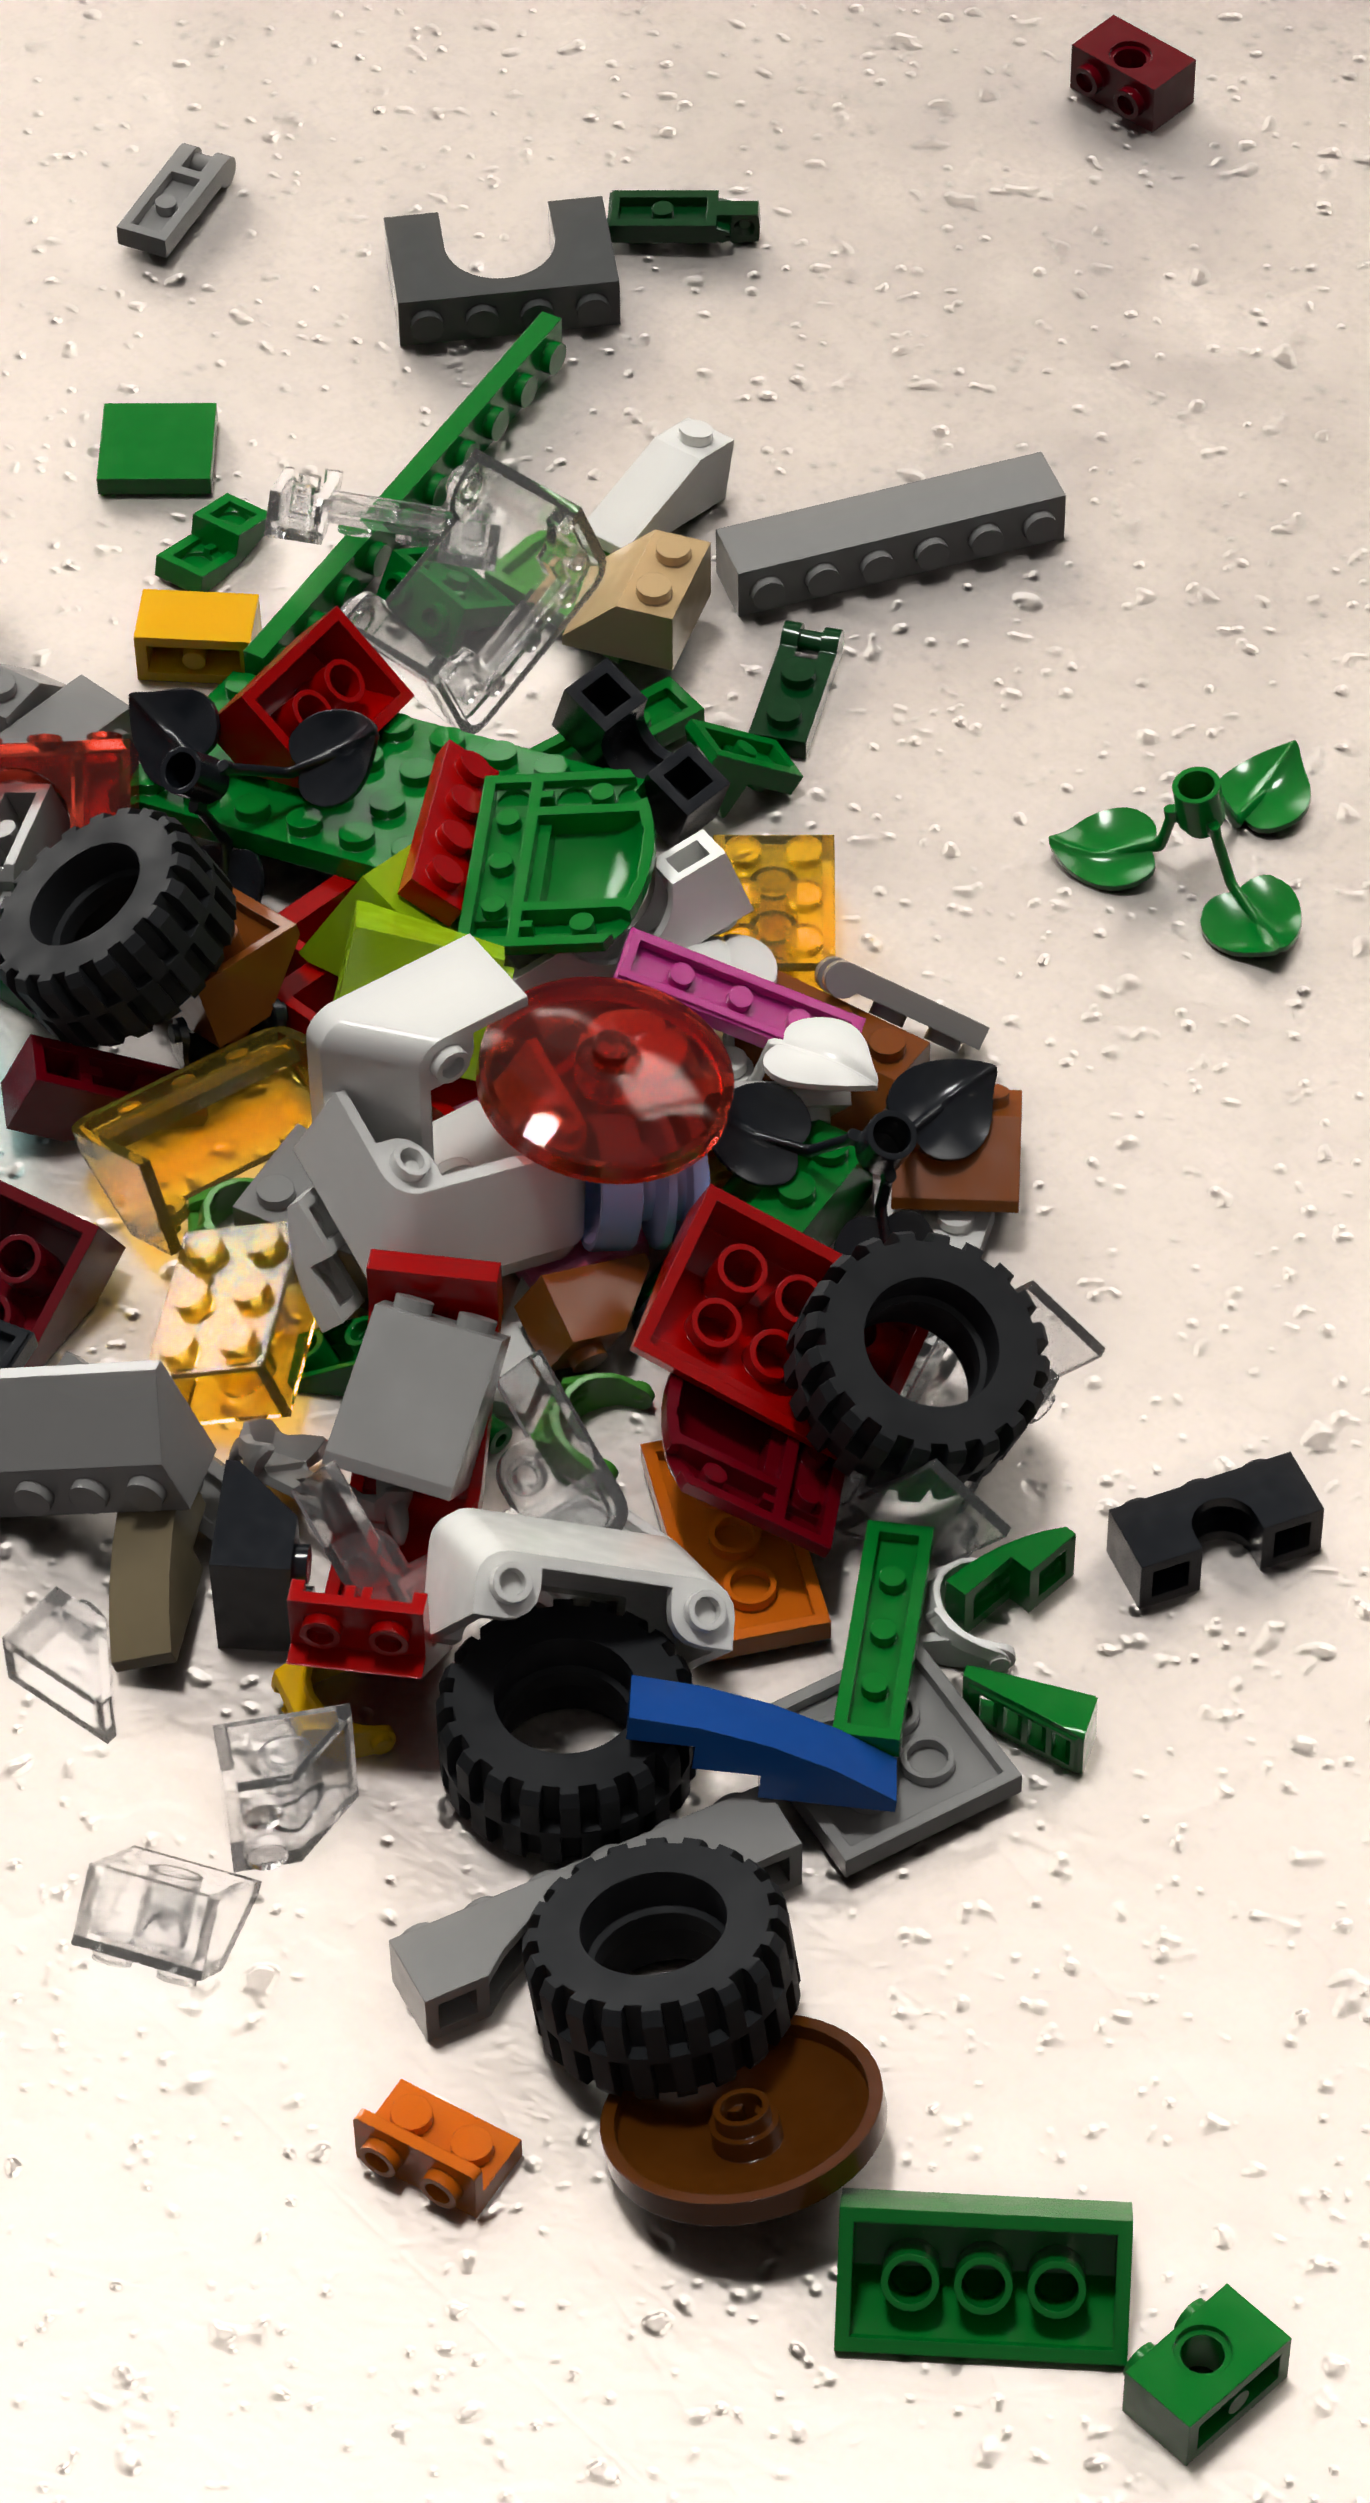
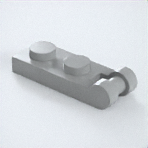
M182 143L117 225L118 244L167 258L219 189L230 186L236 171L235 158L222 153H215L213 156L202 154L200 147Z
M836 956L826 957L816 966L814 973L815 981L825 992L841 999L850 998L856 993L873 1001L869 1013L901 1028L907 1017L928 1026L924 1036L925 1039L955 1053H958L962 1043L980 1050L990 1029L976 1020L843 958Z

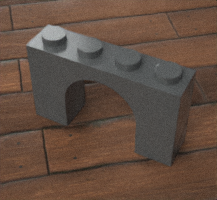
M602 196L548 201L550 257L538 268L509 278L480 277L457 267L446 254L438 212L383 218L386 263L400 346L523 334L542 311L562 318V330L621 324L619 277Z

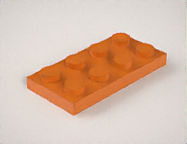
M662 1440L640 1444L641 1463L661 1531L684 1548L728 1592L734 1604L733 1651L711 1661L831 1639V1620L809 1551L681 1492L668 1469Z

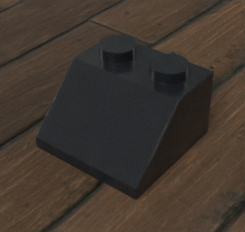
M226 1460L209 1560L218 1648L289 1652L291 1639L287 1597L291 1580H305L306 1591L315 1592V1586H308L312 1564L311 1544H300L298 1516L239 1460Z

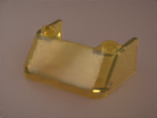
M286 1026L260 1030L81 1117L73 1124L72 1132L80 1154L131 1235L171 1256L183 1251L177 1233L182 1229L181 1223L190 1214L186 1203L189 1198L268 1161L297 1123L306 1129L309 1128L312 1124L306 1034Z

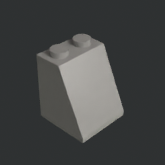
M396 1293L394 1302L383 1300L374 1305L324 1452L322 1464L450 1501L469 1488L511 1336L495 1332L498 1322L493 1319L459 1311L457 1320L433 1314L434 1303L429 1300L409 1294Z

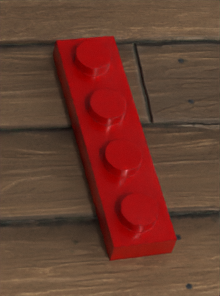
M450 739L436 754L398 890V895L448 927L461 914L485 776L499 775V771L491 767L480 754L466 750Z

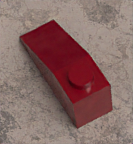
M33 1034L29 1035L1 1082L6 1129L62 1142L204 1127L208 1120L202 1079L194 1076L190 1071L183 1072L182 1069L89 1047L75 1046L72 1043Z

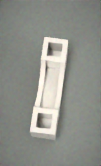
M702 829L655 858L652 879L641 908L626 931L606 951L505 956L504 966L514 968L513 980L528 996V1005L519 1009L521 1014L537 1033L544 1038L553 1032L569 1028L579 1019L580 1015L605 1000L623 995L621 992L610 989L609 986L631 927L687 948L701 943L712 935L727 932L735 926L740 918L752 912L754 908L726 852Z

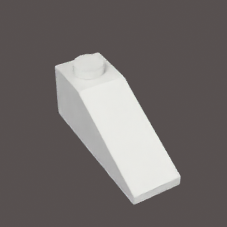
M689 417L659 434L651 441L582 524L578 538L612 554L655 529L670 533L726 498L734 439L714 430L710 424L704 421L694 420Z

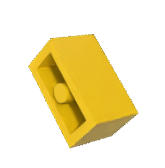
M143 589L133 636L138 680L221 684L233 671L245 673L243 651L262 630L259 594Z

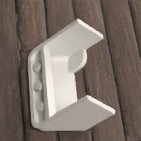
M469 933L330 1002L313 1017L306 1032L312 1122L335 1092L346 1090L376 1143L395 1138L415 1142L429 1153L441 1175L525 1153L477 1099L432 1122L431 1090L443 1084L456 1081L466 1072L474 1050V1032L527 1006L528 996Z
M537 1041L526 1043L483 1099L494 1119L525 1152L523 1154L441 1175L429 1153L415 1142L395 1138L376 1143L346 1090L335 1092L294 1146L293 1151L366 1278V1267L371 1249L501 1262L502 1276L563 1259L581 1240L584 1234L587 1130L583 1119Z

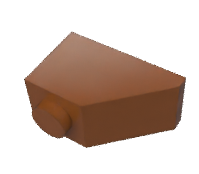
M646 1253L541 1275L517 1302L514 1308L545 1373L566 1368H572L574 1373H581L599 1366L608 1358L607 1350L626 1331L651 1264Z

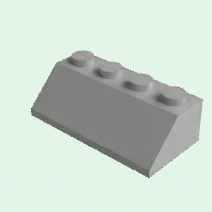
M161 1360L0 1369V1517L191 1509L217 1449Z

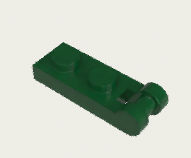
M785 621L780 645L748 733L775 739L789 757L806 760L842 656L844 630L826 627L823 632L806 630L804 623ZM801 653L818 655L817 660L799 656Z

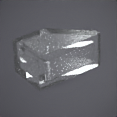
M56 1586L2 1636L7 1675L9 1679L108 1744L117 1736L108 1623L103 1613L93 1603L85 1599L78 1601Z

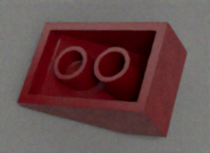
M0 1180V1320L34 1332L38 1347L24 1367L44 1366L97 1304L126 1247L101 1227Z

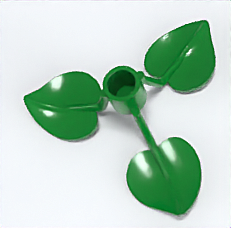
M1296 740L1273 747L1249 758L1229 770L1221 778H1219L1216 772L1206 767H1191L1180 772L1172 783L1174 804L1164 807L1165 819L1158 836L1156 825L1148 815L1128 807L1112 808L1097 812L1083 819L1070 829L1049 836V845L1060 865L1075 879L1096 889L1118 891L1138 886L1153 876L1156 869L1153 852L1165 849L1174 825L1178 823L1179 827L1191 837L1199 839L1211 838L1225 885L1229 890L1228 893H1222L1211 898L1202 910L1200 920L1202 932L1207 942L1213 948L1222 953L1237 957L1275 956L1279 952H1285L1290 949L1300 935L1302 927L1301 907L1292 888L1283 880L1272 875L1256 876L1240 887L1236 881L1221 834V825L1225 819L1232 828H1239L1245 823L1255 832L1274 833L1293 826L1306 815L1311 803V787Z

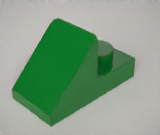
M690 718L685 726L687 742L690 741L730 782L717 814L720 818H725L746 787L758 792L769 789L791 795L804 777L775 739Z

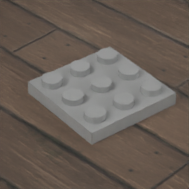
M918 1640L900 1756H894L897 1758V1803L895 1812L796 1801L790 1802L843 1875L848 1877L1022 1791V1775ZM842 1670L770 1704L833 1727Z

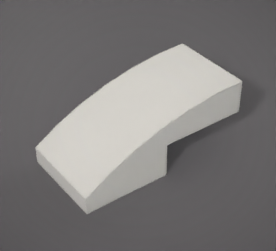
M311 1185L287 1207V1227L291 1255L301 1290L321 1332L324 1333L344 1323L365 1300L337 1254V1251L346 1242L315 1187Z

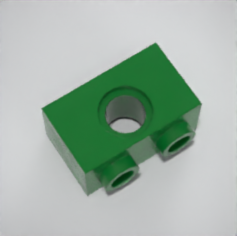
M1225 2284L1207 2301L1203 2298H1198L1189 2304L1177 2319L1174 2330L1155 2345L1152 2342H1148L1142 2345L1130 2357L1123 2370L1122 2411L1187 2466L1287 2378L1292 2338L1229 2284ZM1204 2366L1212 2369L1213 2372L1203 2374L1194 2372L1189 2368Z

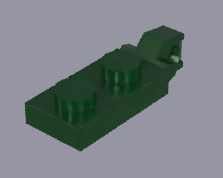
M612 190L609 196L607 222L612 243L696 244L730 241L734 244L759 241L761 217L759 201H731L719 198V190Z

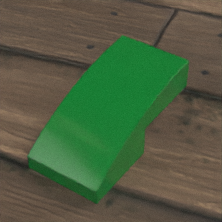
M226 493L193 514L190 535L156 555L155 575L187 591H210L233 572L252 552L272 525L273 514Z
M1068 1527L1041 1531L1006 1543L967 1564L946 1580L945 1610L959 1627L969 1633L1009 1598L1028 1613L1031 1612L1074 1575L1076 1533Z

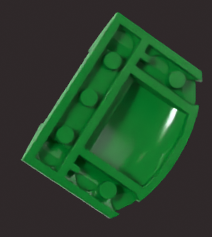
M630 769L485 776L458 932L470 933L473 937L504 946L505 956L606 951L626 931L635 918L646 896L655 865L656 830L651 806L647 797L642 799L634 790L638 784Z

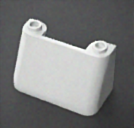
M476 1508L458 1509L441 1518L432 1529L428 1546L425 1593L428 1594L431 1642L454 1645L462 1641L467 1625L480 1618L501 1621L514 1620L530 1612L538 1602L540 1591L617 1602V1615L623 1616L627 1610L648 1622V1633L655 1629L663 1632L675 1644V1654L680 1655L686 1660L690 1670L733 1651L735 1612L734 1604L728 1592L675 1540L658 1535Z

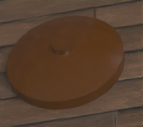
M794 2015L790 2020L791 2026L777 2046L768 2044L769 2053L765 2059L751 2070L746 2066L738 2069L735 2079L716 2088L712 2082L697 2087L698 2094L678 2098L677 2092L659 2093V2100L638 2099L632 2091H623L621 2097L608 2094L600 2118V2136L611 2177L619 2189L638 2206L653 2214L680 2223L701 2226L746 2225L776 2219L807 2208L825 2199L853 2179L874 2155L882 2140L887 2122V2101L881 2073L875 2059L869 2050L848 2032L821 2020Z

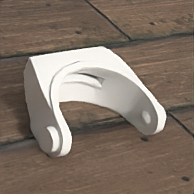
M960 1558L929 1571L918 1640L936 1664L966 1668L967 1665H972L996 1672H1004L1012 1667L1016 1661L1015 1650L1012 1646L980 1639L965 1632L951 1619L944 1609L946 1580L977 1558Z

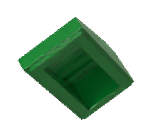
M972 1665L966 1666L963 1674L962 1698L985 1728L1060 1767L1075 1773H1084L1096 1738L1098 1697Z

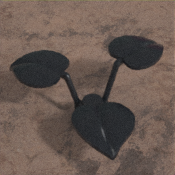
M174 688L155 692H132L129 694L131 733L144 772L155 784L164 787L168 792L190 800L189 812L198 815L220 843V848L214 845H203L201 847L226 874L235 889L261 903L265 886L264 869L260 857L247 849L233 850L232 838L207 809L208 804L214 803L226 794L229 788V775L237 774L285 779L299 776V790L305 800L316 806L334 808L346 804L361 791L367 782L373 766L379 741L378 727L370 718L355 711L332 709L307 717L295 728L289 738V752L295 765L279 767L233 763L225 759L220 761L208 755L216 747L219 740L220 718L215 703L202 692L190 688Z
M943 1059L913 1066L898 1076L890 1087L886 1097L887 1110L877 1113L863 1131L852 1128L847 1134L811 1145L803 1144L811 1130V1117L806 1105L791 1089L775 1083L756 1082L745 1084L723 1094L705 1098L701 1107L702 1122L707 1140L713 1152L726 1169L742 1181L760 1187H775L789 1182L796 1173L798 1155L814 1157L850 1145L854 1146L856 1158L860 1165L870 1173L880 1175L881 1182L875 1202V1217L858 1216L853 1218L841 1229L834 1243L833 1250L843 1255H851L858 1244L873 1237L881 1239L884 1244L893 1232L912 1231L915 1233L916 1241H923L929 1232H933L925 1218L915 1211L903 1210L888 1216L887 1204L892 1184L897 1178L896 1170L911 1154L915 1146L925 1156L944 1162L959 1161L967 1158L983 1144L992 1122L993 1093L997 1078V1067L991 1063L969 1059Z

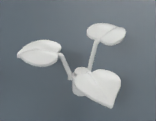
M728 934L724 937L716 935L707 938L699 944L687 947V949L774 983L777 982L778 966L773 953L765 944L753 937L741 934ZM619 1011L600 1019L591 1027L578 1049L575 1066V1080L578 1091L591 1087L606 1086L611 1082H622L629 1087L660 1084L678 1075L685 1063L695 1082L762 1081L766 1073L771 1079L780 1084L801 1089L845 1092L878 1090V1075L863 1035L852 1024L829 1017L805 1018L791 1023L784 1032L783 1040L771 1038L767 1041L755 1068L742 1049L735 1047L734 1037L723 1033V1047L717 1048L711 1053L702 1069L681 1030L671 1029L666 1031L662 1018L651 1011Z

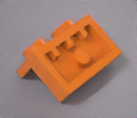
M400 2079L375 2114L366 2109H361L353 2119L356 2156L370 2170L387 2178L395 2176L421 2189L423 2194L438 2206L447 2209L456 2207L475 2218L480 2215L522 2157L521 2139L403 2079Z

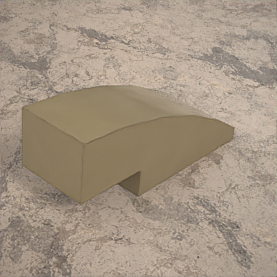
M199 1491L191 1509L117 1512L109 1580L111 1664L116 1672L177 1662L203 1572V1566L193 1551L206 1506Z

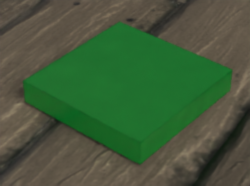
M104 403L96 478L98 494H212L218 422L217 403Z

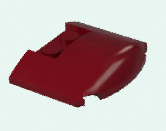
M670 1372L661 1406V1436L668 1469L681 1492L825 1558L832 1546L845 1474L832 1466L836 1460L821 1452H817V1450Z

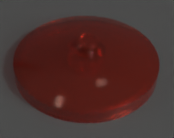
M590 976L559 979L525 991L528 996L527 1006L487 1026L480 1044L476 1067V1088L483 1111L495 1130L509 1145L531 1161L551 1171L578 1180L602 1184H636L662 1179L692 1166L703 1158L720 1139L726 1127L734 1094V1072L727 1050L718 1035L701 1016L674 997L657 989L636 982L610 977Z

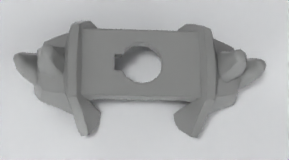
M253 1418L243 1423L240 1435L235 1439L230 1449L228 1460L241 1461L244 1459L243 1464L263 1484L333 1517L338 1528L365 1530L368 1540V1557L372 1560L380 1559L387 1549L391 1535L397 1546L400 1547L405 1544L409 1532L408 1507L413 1499V1490L376 1480V1494H362L336 1474L326 1479L309 1470L310 1467L323 1459L328 1443L324 1436L306 1434L287 1435L282 1433L271 1419ZM309 1490H314V1491L322 1492V1493H324V1494L315 1493V1492H312V1491H309Z

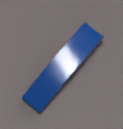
M636 1675L631 1676L626 1739L693 1746V1769L758 1775L759 1798L895 1812L897 1803L896 1757L838 1728L770 1703L700 1685Z

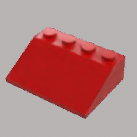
M710 1184L689 1209L662 1265L629 1350L815 1449L806 1438L811 1429L810 1424L807 1420L802 1422L796 1421L789 1404L797 1389H789L784 1384L783 1366L790 1356L785 1347L790 1330L797 1321L799 1312L829 1267L843 1254ZM885 1322L869 1326L864 1329V1341L869 1360L879 1377L900 1395L929 1331L919 1326L902 1322ZM827 1448L821 1451L824 1455L837 1460Z

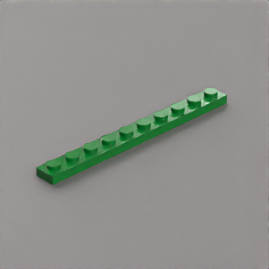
M543 311L538 315L244 649L245 673L259 674L298 635L335 606H338L343 613L349 612L354 608L361 592L375 577H380L384 573L392 550L400 549L405 542L409 543L414 539L420 525L435 508L438 509L445 503L450 490L464 474L468 475L474 470L479 457L493 441H498L502 438L509 422L522 408H527L532 403L537 390L550 375L554 376L560 371L566 357V345L562 343V318Z

